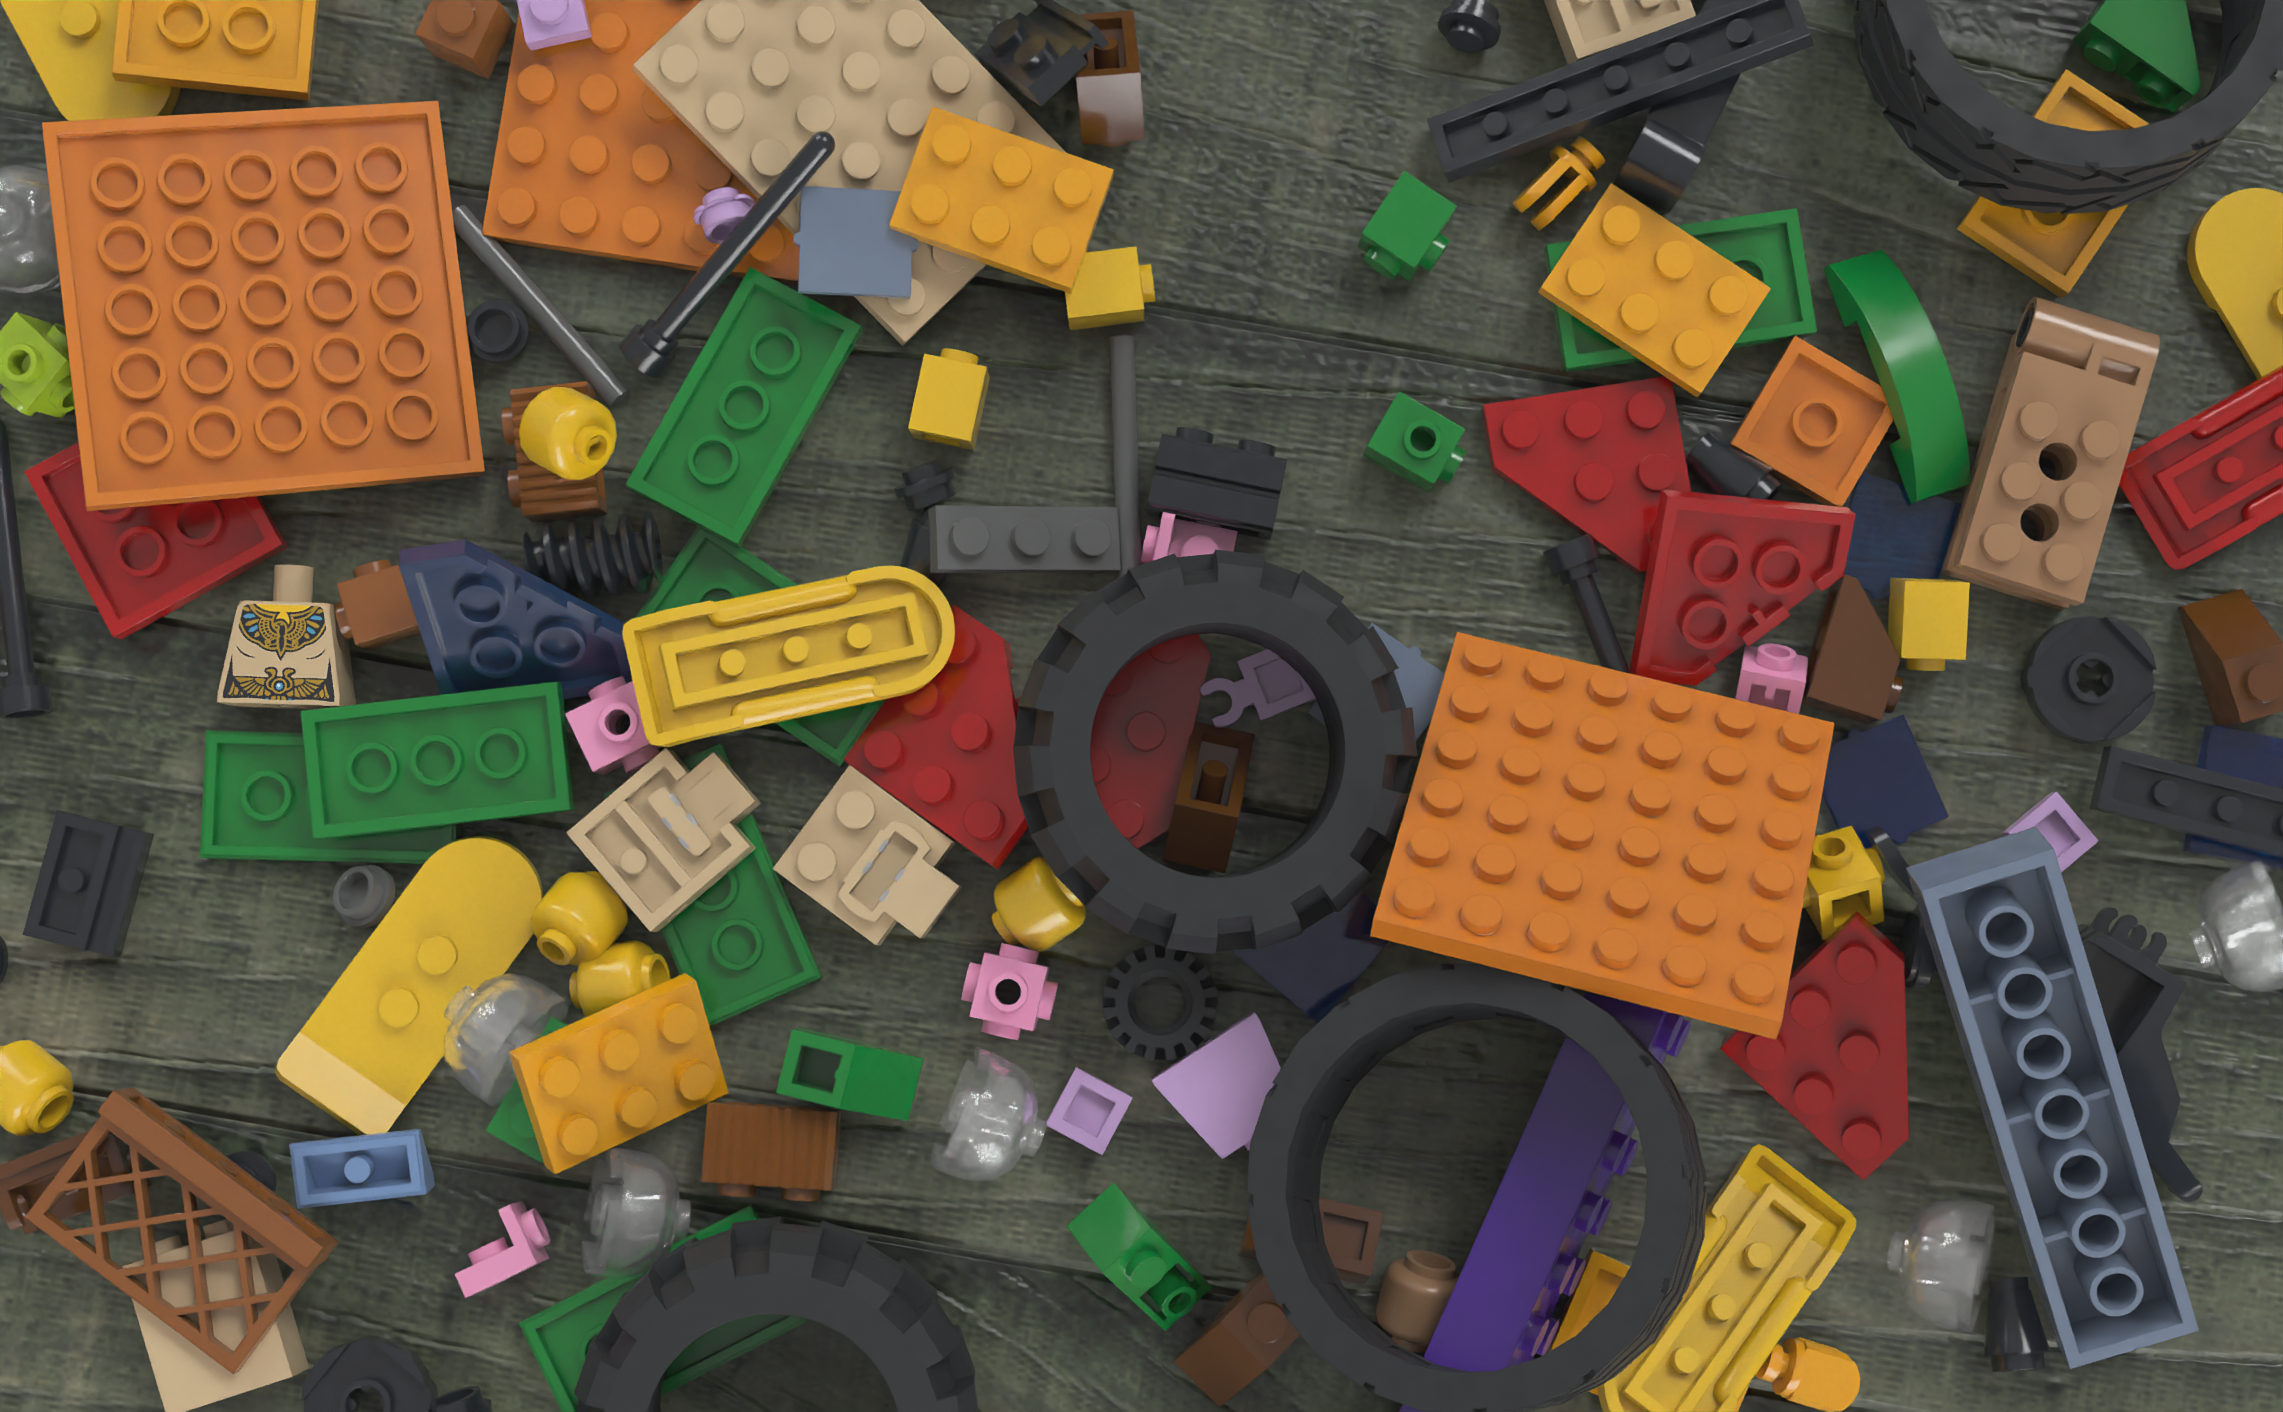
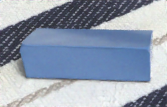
M421 1129L297 1142L289 1145L297 1209L424 1195L435 1186L434 1174Z

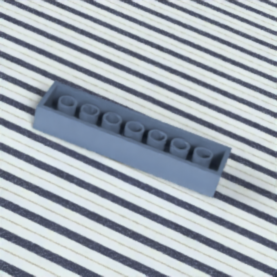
M2033 827L1907 867L1909 880L2051 1335L2069 1368L2072 1369L2199 1331L2054 848L2040 831Z

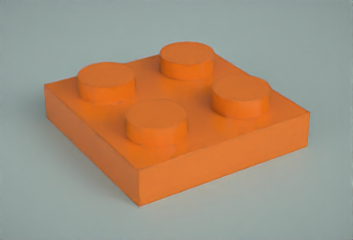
M1794 336L1789 341L1729 444L1774 468V476L1818 502L1828 506L1842 507L1894 419L1880 385L1799 337Z

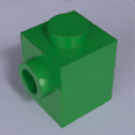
M1404 171L1361 234L1358 248L1366 252L1363 257L1364 261L1375 271L1390 279H1394L1399 274L1410 282L1420 266L1430 272L1451 241L1442 233L1450 223L1457 205Z
M1399 391L1367 445L1363 456L1429 493L1437 478L1449 484L1467 453L1466 450L1457 446L1466 429Z

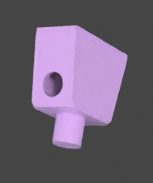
M1251 1012L1153 1076L1152 1082L1161 1094L1223 1159L1243 1145H1245L1248 1151L1250 1150V1142L1265 1096L1275 1085L1272 1082L1281 1067L1260 1019L1255 1012Z

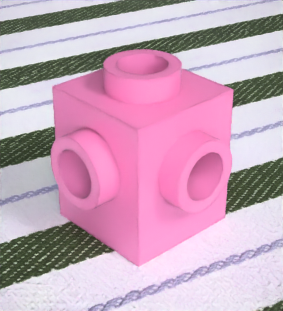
M623 676L611 679L588 692L592 701L565 714L592 772L605 775L622 766L627 774L636 772L660 753L658 749L663 747L651 745L645 737L633 681L626 683ZM629 716L631 721L630 727L625 733L621 734L620 724L624 718Z
M1001 943L999 955L984 953L982 965L970 962L961 1000L972 1002L970 1017L983 1019L981 1032L1019 1040L1021 1029L1034 1031L1038 1018L1050 1021L1058 983L1047 980L1050 967L1036 964L1038 951ZM1005 979L1016 981L1021 988L1019 1000L1012 1005L1000 1002L996 995L998 984Z

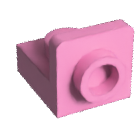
M1163 512L1160 527L1147 526L1140 562L1147 563L1174 553L1176 557L1213 554L1215 549L1233 552L1238 531L1175 519L1176 514Z
M1769 643L1759 647L1745 646L1735 699L1799 714L1806 684L1808 658L1797 655L1793 649L1780 644Z
M523 1201L515 1202L499 1209V1214L514 1246L509 1248L505 1238L502 1237L468 1254L473 1266L455 1274L465 1298L484 1291L549 1259L544 1246L550 1244V1236L543 1219L536 1209L533 1208L527 1211Z

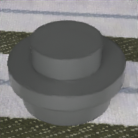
M378 866L352 867L342 874L335 885L333 892L334 906L343 920L349 925L359 929L371 928L381 922L391 909L395 898V882L388 871Z

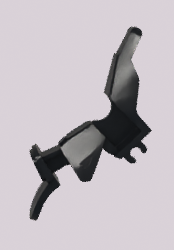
M1878 824L1865 830L1866 840L1869 846L1877 851L1882 866L1894 881L1916 901L1906 870L1910 866L1904 860L1893 841ZM1917 905L1914 911L1909 910L1905 917L1898 949L1905 954V987L1921 991L1928 986L1934 970L1938 971ZM2106 907L2098 912L2090 926L2080 924L2078 925V930L2149 1165L2172 1194L2184 1202H2194L2202 1194V1185L2169 1143L2181 1099L2162 1041L2163 1026L2187 983L2156 965L2167 946V939L2163 933L2154 932L2151 935V941L2148 946L2140 949L2147 937L2146 928L2143 925L2137 924L2138 920L2135 916L2128 914L2121 916L2109 932V925L2118 917V911L2115 908Z

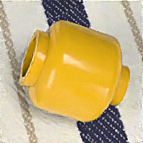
M552 387L538 394L525 409L519 428L520 445L526 456L539 466L564 479L583 480L595 475L604 467L614 452L617 439L616 421L610 410L600 402L572 388Z
M1037 856L1032 858L1002 879L994 890L993 895L997 911L992 914V921L1002 938L1013 946L1020 942L1030 950L1046 951L1078 929L1086 918L1085 906L1053 874L1044 857Z
M587 871L586 873L569 872L560 877L535 906L531 916L533 933L538 939L537 946L540 952L551 962L563 966L568 964L578 966V963L581 961H593L602 956L623 933L628 922L625 902L601 873L596 871Z
M637 940L617 942L612 944L599 958L593 961H581L578 963L577 971H574L570 977L569 991L574 1006L577 1009H582L585 1017H588L670 980L671 977L665 959L662 955L655 953L648 944Z
M18 1040L5 1046H0V1125L16 1136L46 1133L54 1129L64 1120L73 1106L74 1096L72 1091L74 1080L72 1072L34 1041Z

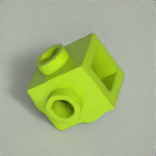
M15 312L0 331V384L3 386L0 395L19 412L28 416L39 412L62 419L67 412L75 409L66 328L58 323L52 325L49 322Z

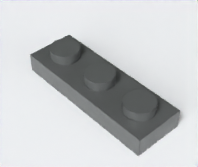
M935 505L928 509L931 573H1114L1121 570L1118 507Z

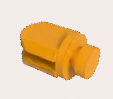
M1578 136L1570 144L1571 153L1565 148L1556 145L1549 154L1552 161L1512 203L1522 213L1538 200L1562 174L1568 178L1531 218L1530 223L1538 231L1548 225L1581 190L1590 192L1597 185L1595 178L1589 170L1597 172L1606 161L1601 153L1581 136Z
M1801 1337L1796 1339L1787 1338L1782 1345L1777 1343L1756 1373L1757 1378L1772 1383V1389L1775 1394L1781 1395V1397L1786 1398L1788 1401L1826 1412L1845 1410L1854 1401L1860 1388L1858 1366L1847 1354L1836 1348Z

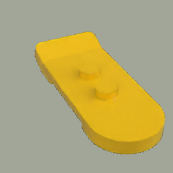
M0 0L60 113L68 121L168 116L172 113L179 97V87L115 81L111 71L119 0Z
M2265 188L2243 189L2223 197L2199 217L2188 240L2187 263L2192 280L2209 308L2217 311L2256 378L2259 379L2283 365V193Z
M878 566L853 571L849 575L716 602L706 601L637 617L623 625L622 636L645 737L651 745L671 747L701 738L893 698L917 691L928 684L941 671L950 657L955 638V623L946 597L930 579L909 568Z
M487 836L460 838L437 850L424 863L312 1016L281 1055L274 1071L278 1079L358 1135L388 1132L533 935L531 916L535 906L543 898V888L534 865L526 855L510 843Z
M1758 1144L1752 1147L1739 1159L1729 1178L1706 1209L1705 1237L1690 1285L1657 1340L1620 1374L1598 1386V1395L1603 1412H1733L1737 1407L1738 1399L1809 1296L1820 1287L1842 1255L1856 1229L1857 1220L1853 1214L1766 1146Z

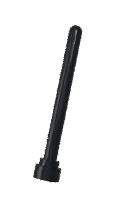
M819 131L808 140L656 321L649 319L644 325L636 324L619 344V348L624 357L634 367L654 378L659 377L675 358L673 350L678 345L675 337L834 152L836 146L835 139L830 133Z
M0 419V609L8 676L2 677L3 688L0 689V718L21 719L52 713L53 710L50 686L43 684L42 674L35 673L8 434L6 424Z
M1591 534L1544 551L1543 554L1551 575L1558 574L1562 585L1569 583L1601 667L1631 674L1593 577V573L1598 572L1594 560L1599 558V554Z

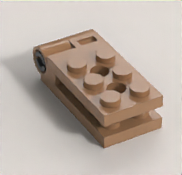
M2033 297L2021 317L2017 331L2012 335L1970 473V484L1966 486L1940 573L2059 611L2068 609L2070 604L2077 606L2084 602L2160 346L2159 335L2042 298ZM2040 455L2047 457L2053 463L2056 473L2054 480L2042 473L2039 466ZM2022 514L2030 517L2036 524L2038 531L2036 541L2029 539L2023 533L2020 524Z

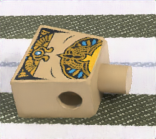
M275 565L273 601H240L237 606L218 689V703L234 707L322 709L356 705L349 641L340 630L334 605L312 603L313 567Z

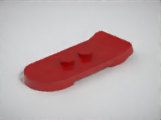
M2283 365L2128 453L2119 485L2165 562L2174 570L2185 569L2283 513Z

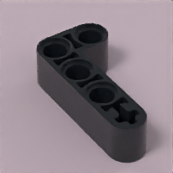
M1705 0L1699 14L1736 0ZM1740 74L1652 106L1613 185L1670 213L1691 180L1707 147L1705 144Z

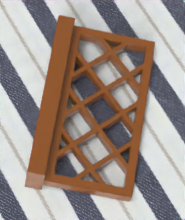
M137 1089L113 1090L97 1111L101 1114L100 1118L25 1218L229 1372L235 1374L240 1371L315 1268L326 1261L339 1241ZM112 1132L129 1145L133 1173L100 1178L97 1149L109 1133ZM144 1157L160 1169L146 1171ZM85 1167L87 1180L73 1182ZM169 1175L181 1184L185 1212L152 1217L147 1178ZM134 1180L139 1219L106 1224L101 1185ZM88 1187L93 1226L71 1229L50 1213L66 1191ZM196 1196L211 1208L197 1210ZM221 1214L233 1223L237 1251L204 1256L199 1217ZM186 1219L191 1258L158 1263L153 1224ZM140 1227L145 1265L122 1268L110 1258L107 1232ZM94 1234L95 1246L81 1236ZM248 1235L263 1247L249 1249ZM273 1253L294 1269L279 1291L255 1295L250 1256ZM238 1259L243 1297L210 1302L205 1264ZM192 1266L197 1304L174 1307L162 1298L159 1271ZM146 1273L147 1286L133 1275ZM271 1301L258 1318L257 1303ZM244 1305L247 1334L233 1351L214 1337L211 1310ZM198 1312L199 1325L185 1314Z

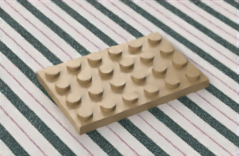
M702 0L633 64V72L758 199L808 140L819 131L828 132L834 137L835 150L805 186L901 191L932 106L1065 152L919 0ZM801 191L778 216L779 221L793 235L800 232ZM918 241V249L912 253L910 299L854 297L904 346L986 264Z

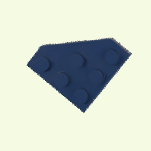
M466 539L400 550L398 565L441 695L559 682L562 684L564 700L588 696V692L593 688L617 677L623 676L626 683L633 681L622 636L624 622Z

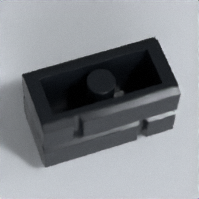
M1177 427L1175 436L1162 434L1147 503V515L1162 518L1163 512L1176 514L1175 519L1238 531L1237 534L1271 539L1287 459L1275 457V446L1245 439L1239 440L1237 449L1212 444L1214 434L1190 427Z

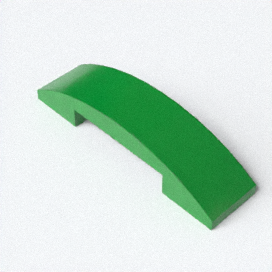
M1882 249L1826 266L1823 270L1845 327L1858 324L1901 439L1890 444L1889 447L1910 503L1913 504L1969 485L1970 464L1968 445L1953 379L1933 327L1911 286L1895 263Z

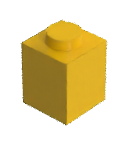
M1136 246L1086 252L1072 293L1065 292L1070 330L1144 321V303L1155 302V291L1151 264L1139 265Z
M948 348L941 350L940 357L924 354L908 426L912 438L974 451L990 380L987 367L977 365L978 356Z
M1890 578L1888 636L1899 657L1906 658V669L1945 671L1946 659L1966 660L1969 582L1951 579Z

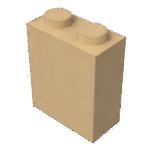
M228 1219L203 1226L206 1238L202 1240L204 1256L237 1251L233 1223ZM180 1235L155 1242L158 1263L191 1258L189 1245L183 1247ZM248 1235L249 1249L263 1247ZM273 1253L250 1256L255 1295L279 1291L284 1281L276 1256ZM144 1259L122 1267L128 1268L145 1265ZM238 1259L205 1264L210 1302L243 1297ZM192 1266L159 1271L162 1298L174 1307L197 1304ZM146 1273L133 1275L147 1286ZM132 1299L165 1412H186L293 1377L309 1369L290 1303L240 1371L232 1374ZM271 1301L257 1303L258 1318ZM244 1305L211 1310L214 1337L233 1351L247 1334ZM198 1312L185 1314L199 1325Z

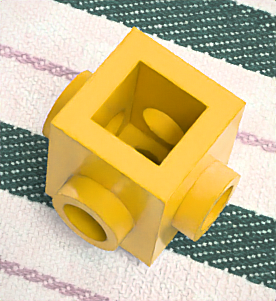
M1852 826L1817 835L1814 838L1802 909L1806 908L1822 940L1828 939L1856 910L1872 925L1884 922L1882 884L1885 883L1884 869L1877 851L1873 847L1865 849Z

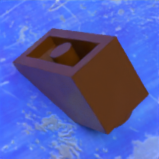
M1133 10L1080 14L1079 16L1095 24L1109 43L1103 49L1094 45L1083 55L1088 63L1076 74L1082 145L1098 143L1102 146L1115 147L1123 145L1128 141L1145 140L1141 74Z
M1845 574L1829 588L1808 656L1802 704L1864 724H1870L1882 720L1884 712L1891 714L1894 711L1901 694L1903 678L1895 676L1900 657L1858 578Z
M2243 589L2178 607L2215 728L2236 725L2282 712L2283 642Z
M1195 721L1192 735L1189 736L1162 860L1226 873L1240 815L1255 734L1229 728H1216L1214 725Z
M1261 1269L1173 1361L1220 1407L1263 1373L1300 1334L1284 1315L1283 1303L1277 1304Z

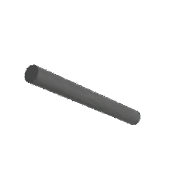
M461 205L452 211L454 230L605 402L610 407H614L622 402L630 392L628 388L495 238L482 235L483 224L468 207Z
M1128 335L1112 336L1109 338L1115 507H1118L1121 565V570L1117 571L1118 578L1126 574L1129 568L1143 564L1140 562L1142 536L1134 337Z

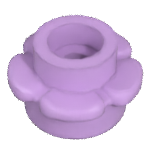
M723 187L712 190L703 197V205L697 207L694 211V222L697 225H702L705 238L709 242L721 244L753 207L755 201L749 195L739 194V191L735 188Z

